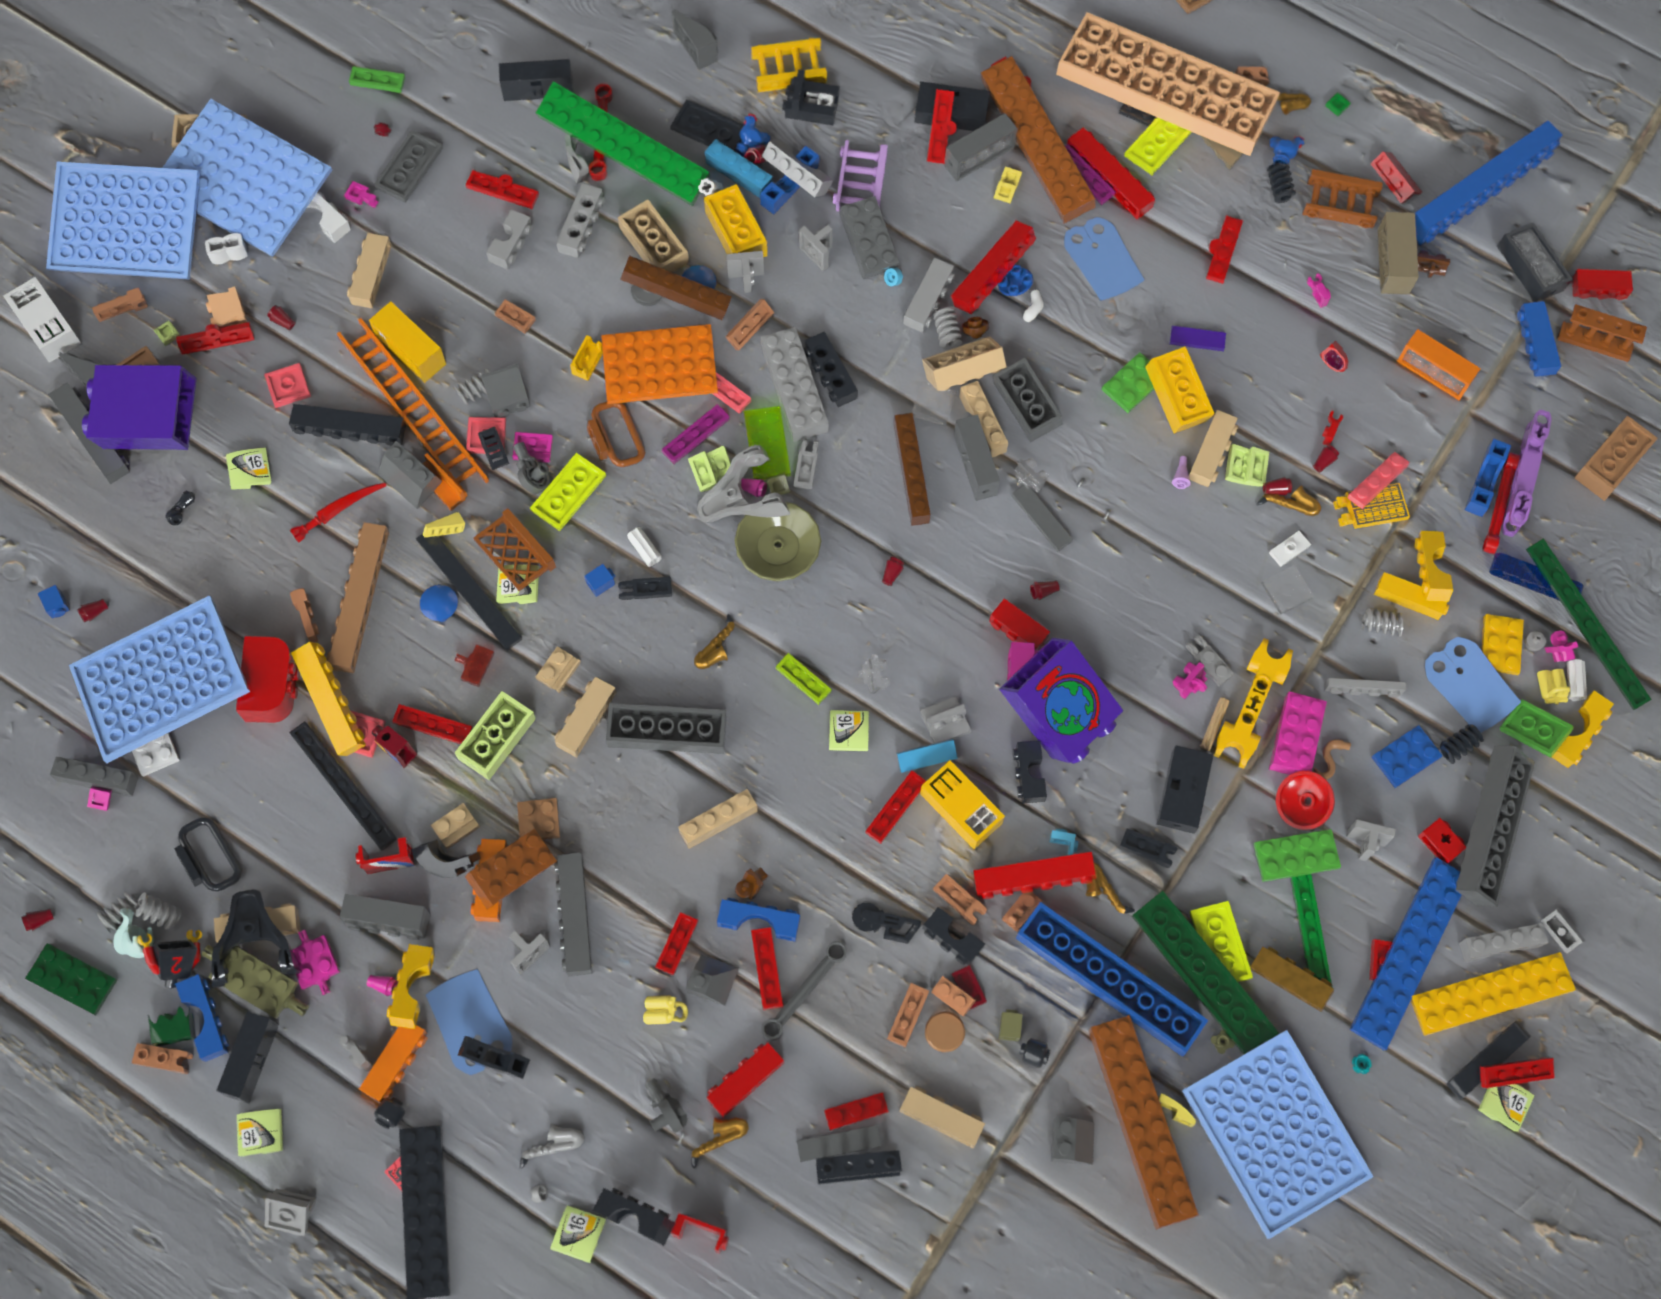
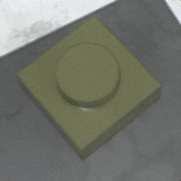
M784 473L767 478L771 493L783 495L790 492Z

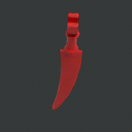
M380 483L349 493L316 512L318 516H314V519L305 525L302 524L290 529V532L299 543L309 533L308 531L318 524L321 525L323 522L325 525L353 503L386 487L387 484Z

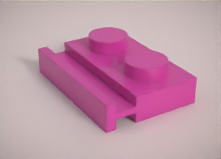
M515 432L514 445L524 442L529 455L536 458L537 462L550 463L553 435ZM514 450L512 458L513 460H519Z

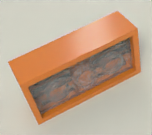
M1419 329L1416 330L1397 360L1403 366L1459 401L1481 369Z

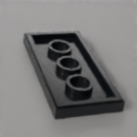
M686 99L672 122L670 130L708 147L716 139L736 152L737 144L741 143L739 133L744 125Z

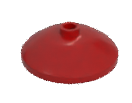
M1295 772L1286 777L1277 790L1276 807L1278 813L1288 825L1296 829H1315L1323 825L1330 818L1334 810V791L1330 783L1323 776L1315 772ZM1310 797L1312 802L1308 805L1306 799Z

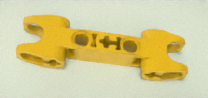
M1263 638L1246 670L1256 675L1235 724L1228 721L1224 722L1217 737L1214 756L1219 758L1225 748L1235 747L1241 755L1238 767L1243 769L1260 742L1261 736L1253 733L1252 730L1272 682L1283 685L1291 667L1293 650L1288 648L1283 658L1274 659L1268 655L1267 646L1269 640ZM1257 683L1263 684L1265 689L1258 688ZM1252 700L1255 701L1253 710L1249 709L1252 705ZM1243 717H1249L1251 722H1245L1243 720Z

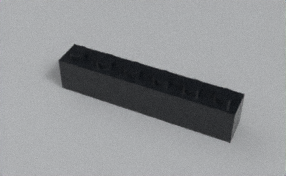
M293 404L289 420V426L296 434L303 435L308 433L317 437L330 436L334 439L347 438L355 442L363 440L371 444L385 443L388 446H392L395 441L402 445L406 424L402 417Z

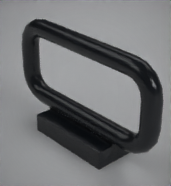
M201 817L181 828L178 834L181 845L175 847L174 850L194 887L203 883L208 890L218 892L239 881L242 874L241 866L212 819ZM202 825L209 827L234 871L230 878L218 884L212 883L186 838L188 832Z

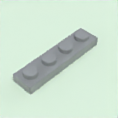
M1328 678L1325 683V691H1329L1331 694L1347 692L1351 695L1365 693L1370 696L1384 694L1389 697H1399L1406 690V682Z

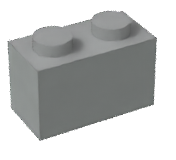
M1556 909L1540 921L1566 954L1586 941L1560 909Z

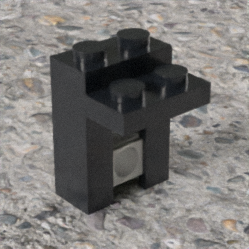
M798 69L797 76L791 78L790 85L786 87L785 95L787 100L783 101L782 110L785 111V118L833 126L840 97V86L805 81V70Z

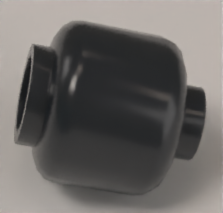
M1030 1038L1027 1043H1022L1019 1054L1023 1055V1063L1041 1068L1042 1065L1047 1064L1051 1050L1048 1049L1047 1043Z
M392 1097L391 1100L388 1098L383 1099L374 1112L375 1122L386 1129L397 1127L405 1115V1110L401 1107L403 1103L395 1097Z

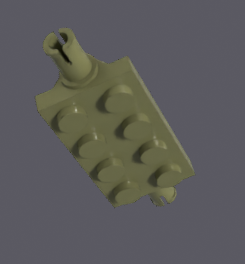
M207 945L204 948L207 951H203L201 955L212 961L213 947ZM239 946L231 950L225 959L229 973L228 983L223 986L224 988L274 1018H278L281 1011L287 1008L298 1013L300 1016L306 1014L304 1010H308L309 1005L295 998L294 990L298 985L297 981ZM210 973L208 978L212 980V974Z

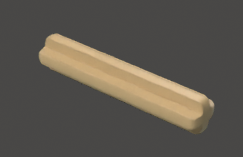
M1221 697L1217 703L1200 746L1205 751H1210L1229 705L1228 699Z

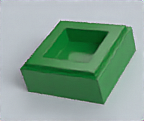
M1337 92L1326 103L1325 107L1339 117L1351 103Z

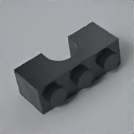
M1041 741L1017 742L1016 749H1013V759L1017 760L1018 766L1015 767V778L1019 779L1020 786H1017V796L1021 798L1022 804L1045 802L1047 798L1045 778H1034L1028 771L1030 766L1041 765L1043 760Z
M937 907L924 923L923 933L929 939L937 940L940 943L939 946L948 953L951 951L956 955L955 959L959 963L971 965L984 949L985 943L971 932L960 940L952 938L949 935L948 928L952 925L954 919Z

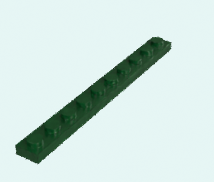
M1544 538L1528 547L1526 551L1631 708L1636 710L1652 700Z

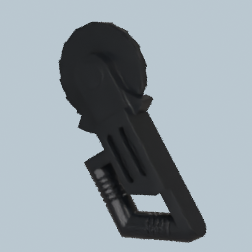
M870 902L859 904L852 913V921L859 930L864 932L874 931L875 933L881 927H885L883 939L906 944L910 942L922 923L920 920L884 913L883 909L880 910L875 904ZM905 923L912 924L905 935L889 932V928L900 930Z

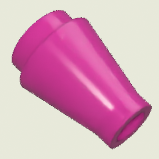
M742 478L741 488L757 498L764 497L767 491V483L761 479Z
M370 975L367 980V986L386 996L392 995L393 988L397 987L399 981L395 977Z

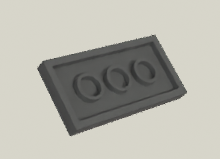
M411 130L375 182V188L406 203L442 151V144Z

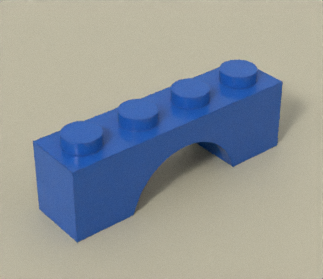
M807 146L795 156L803 164L818 169L819 155ZM784 175L778 182H771L760 193V205L774 215L801 186Z
M1493 439L1489 444L1464 509L1465 511L1482 517L1488 510L1494 495L1493 489L1496 480L1507 459L1511 445Z
M734 898L722 899L717 919L718 927L738 930L747 920L762 919L773 927L776 938L796 942L800 923V914H797V911L786 909L784 912L777 910L778 908L767 905L764 908L759 907L754 902H746L744 904L739 903V900Z
M198 974L176 983L181 1002L186 1006L200 1008L204 1016L203 1029L194 1039L200 1059L207 1062L229 1053L227 1049L229 1041L227 1036L223 1035L221 1027H223L219 1015L216 1016L214 1010L217 1008L215 1000L208 993V990H210L208 980Z

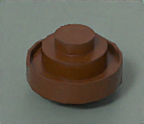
M971 317L962 324L963 332L974 339L981 338L989 330V321L981 317Z

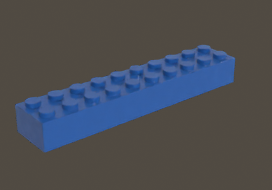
M1549 120L1418 210L1415 213L1416 240L1419 246L1424 243H1430L1438 233L1443 234L1451 224L1455 225L1464 215H1470L1476 209L1475 207L1478 205L1483 206L1491 196H1497L1505 186L1507 188L1515 182V179L1518 177L1520 179L1528 173V170L1537 168L1544 159H1550L1554 155V150L1560 145L1559 141L1563 136Z
M1042 902L1038 904L1015 938L1122 1015H1130L1132 1022L1182 1057L1187 1053L1208 1022V1019Z

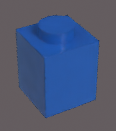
M604 564L584 576L586 584L596 597L615 585V574L610 567L606 568Z
M56 585L38 593L46 613L52 619L61 617L65 612L70 611L62 592Z

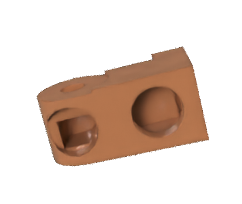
M1238 67L1235 74L1261 85L1267 86L1269 84L1268 71L1265 67Z

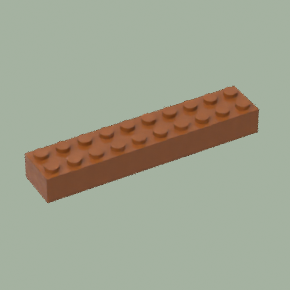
M1011 56L982 71L981 77L987 91H990V96L1000 114L1003 115L1005 113L1017 127L1016 141L1063 223L1065 224L1095 208V198L1014 58Z
M1130 1015L1091 1027L1088 1032L1155 1229L1164 1228L1199 1216Z

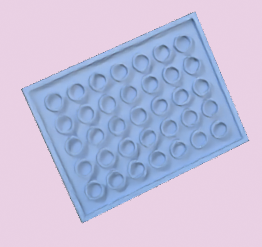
M212 99L206 104L162 167L198 170L200 178L196 213L232 234H241L244 241L272 257L332 171V168Z
M57 162L46 269L52 271L190 279L200 172L198 170Z
M210 595L69 665L103 761L106 763L250 692L213 598Z
M1287 1030L1182 1090L1267 1239L1272 1238L1374 1177Z

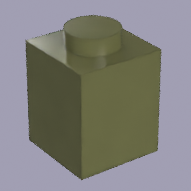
M1011 1009L1001 1013L1000 1040L1019 1042L1023 1014H1018L1017 1010Z

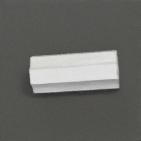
M713 179L701 180V184L698 186L699 191L706 196L723 190L722 183Z
M637 527L630 531L627 535L628 539L647 566L651 567L662 559L661 555L642 528Z
M1580 659L1570 660L1567 662L1568 687L1571 689L1568 697L1572 701L1585 700L1587 698L1585 661Z

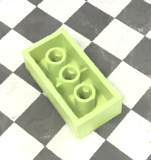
M501 691L455 751L458 760L490 780L535 721L534 712Z

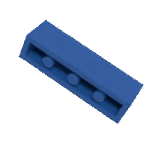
M1545 301L1524 303L1517 312V319L1521 322V335L1525 338V350L1529 354L1530 369L1533 370L1534 377L1555 375L1561 368V362Z

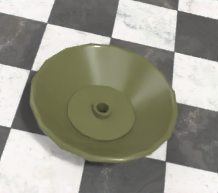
M786 502L791 515L767 518L745 515L738 524L734 539L737 556L748 571L761 579L776 582L794 579L808 571L818 558L822 542L819 526L808 511L795 503ZM781 544V547L777 548L775 545Z

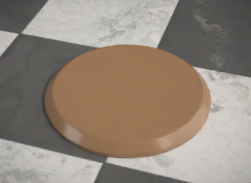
M939 1012L928 1020L925 1027V1037L929 1045L935 1050L951 1052L962 1044L965 1038V1027L957 1015L950 1012Z

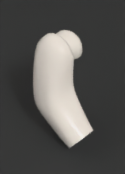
M1039 290L1031 292V306L1023 315V319L1026 322L1034 320L1043 309L1044 303Z

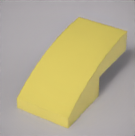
M1005 167L994 199L1011 204L1022 172Z
M1160 1094L1158 1096L1162 1107L1175 1112L1172 1120L1189 1127L1195 1125L1196 1120L1182 1105L1166 1095Z

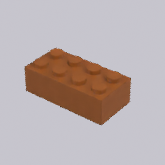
M534 828L471 870L465 878L485 907L489 909L551 867L557 860Z

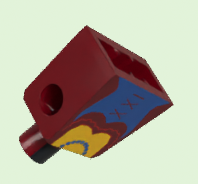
M378 725L373 729L372 735L375 736V742L403 768L417 755L409 742L391 727L386 726L383 729Z

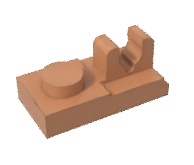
M1032 892L1023 893L1001 920L1018 932L1042 900Z

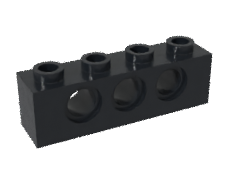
M825 331L806 339L805 348H803L807 358H811L813 362L812 367L815 373L818 372L821 376V384L824 388L827 387L832 403L835 402L837 407H841L858 399V390ZM818 354H824L825 356H824V357H819V356H817V355H818ZM831 368V369H833L834 371L828 372V371H826V369ZM840 383L842 386L836 387L834 384Z

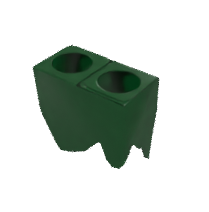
M190 1006L187 1017L183 1009L179 1007L175 1016L171 1014L159 1015L156 1024L151 1021L148 1015L151 1044L156 1047L196 1038Z

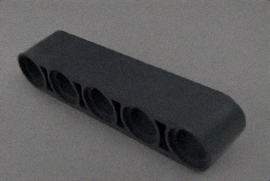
M1516 1020L1452 1077L1446 1085L1459 1100L1463 1099L1481 1083V1066L1503 1063L1531 1035Z

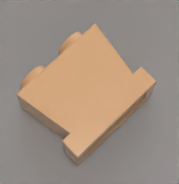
M236 287L228 288L229 292L207 295L209 302L206 303L208 312L213 315V318H210L212 324H217L222 328L247 322Z

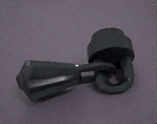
M184 491L179 501L166 513L165 517L168 523L174 526L181 524L183 519L181 512L195 501V494L193 492Z

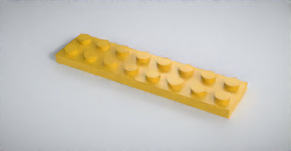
M1559 952L1413 995L1411 1003L1423 1035L1426 1036L1567 994L1576 989L1563 956Z

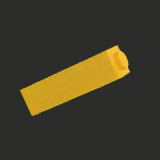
M1386 572L1380 577L1374 592L1375 596L1439 620L1442 615H1446L1450 606L1447 602L1426 601L1425 593H1422V586Z

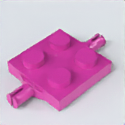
M306 930L298 932L302 944L293 949L302 973L296 974L298 982L303 990L313 985H319L322 995L330 993L326 981L331 976L340 973L339 967L327 937L322 935L314 940H309Z

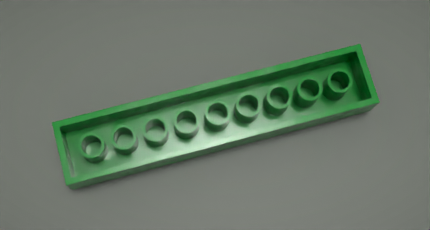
M555 82L551 84L536 111V115L540 119L691 206L694 205L701 193L698 187L701 184V180L709 179L710 177L709 171Z

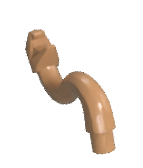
M1340 739L1329 741L1323 748V757L1328 765V769L1322 773L1314 767V772L1320 774L1326 780L1330 779L1336 770L1331 750H1350L1351 743Z

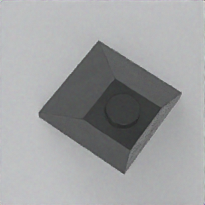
M701 954L687 984V993L725 1006L739 968Z

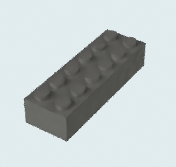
M609 703L606 732L607 747L724 754L727 722L726 710Z

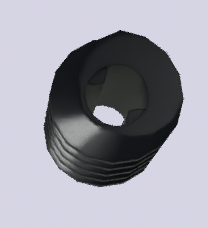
M1274 163L1267 167L1271 189L1275 197L1274 201L1278 204L1289 201L1296 194V190L1293 189V178L1290 177V165Z
M1468 724L1465 728L1460 729L1459 732L1454 733L1453 736L1448 737L1447 740L1442 741L1440 750L1449 763L1454 764L1455 759H1461V754L1466 756L1468 754L1467 750L1472 752L1474 750L1473 746L1478 748L1480 746L1479 741L1483 742L1484 738L1478 728Z

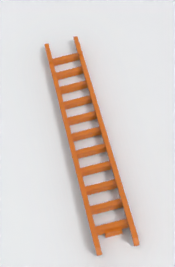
M359 318L358 321L367 334L361 336L352 344H349L343 335L338 332L337 336L399 416L404 418L406 425L436 463L463 491L465 498L467 493L459 483L475 472L480 475L485 483H488V477L362 318ZM372 339L377 347L360 358L354 349ZM382 352L388 360L370 371L365 362ZM393 365L398 373L380 384L375 375ZM403 378L408 387L391 398L385 389ZM413 391L419 400L402 411L396 402ZM424 405L430 413L412 424L406 416ZM434 417L440 427L423 438L417 431V428ZM445 431L451 440L433 451L428 442ZM456 445L462 454L444 465L438 456ZM466 458L473 467L455 479L449 469Z

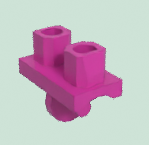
M1564 631L1553 632L1550 639L1554 646L1545 647L1546 653H1552L1554 662L1575 659L1573 648L1578 647L1577 642H1568V636Z
M1188 662L1184 668V673L1188 676L1184 679L1178 675L1173 680V686L1180 692L1182 698L1186 699L1191 692L1196 694L1198 690L1201 692L1206 691L1207 686L1205 682L1207 678L1205 677L1206 672L1203 669L1205 667L1204 664L1199 662L1195 665Z

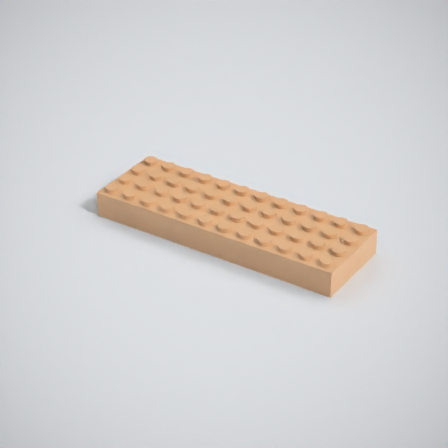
M1088 12L1061 57L1056 74L1249 156L1280 92Z

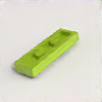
M789 653L776 665V670L818 705L832 691L830 687Z

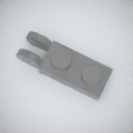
M803 439L801 450H799L794 487L812 490L819 441H814L813 451L809 452L806 451L808 446L807 439Z
M1197 635L1194 639L1202 651L1199 653L1198 649L1191 642L1186 644V648L1193 655L1197 663L1204 664V671L1220 687L1235 673L1210 645H1207V642L1200 635Z

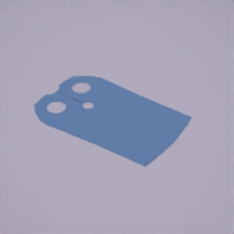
M1097 217L1088 220L1084 226H1075L1065 232V249L1084 274L1100 301L1125 293L1145 281L1112 223ZM1094 225H1102L1104 232L1102 234L1094 233ZM1074 234H1080L1083 237V241L1080 244L1072 242L1071 238ZM1092 243H1097L1098 247L1093 248Z
M1456 637L1446 643L1443 651L1434 652L1425 660L1426 676L1430 683L1448 700L1468 724L1474 725L1480 732L1500 722L1521 703L1479 646L1471 640ZM1463 645L1466 648L1467 652L1463 657L1455 655L1454 648L1456 646ZM1436 661L1444 662L1446 668L1443 672L1438 673L1433 669V664ZM1461 667L1463 669V673L1458 674L1456 672V669Z
M478 969L456 976L426 994L451 1060L456 1068L469 1075L479 1073L485 1068L477 1064L469 1066L466 1064L465 1058L458 1056L464 1036L474 1038V1036L480 1035L481 1042L491 1045L496 1040L501 1041L504 1046L503 1050L511 1052V1032L492 1000Z

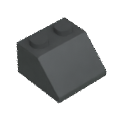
M1055 1117L1053 1120L1051 1162L1093 1165L1095 1123L1077 1118Z

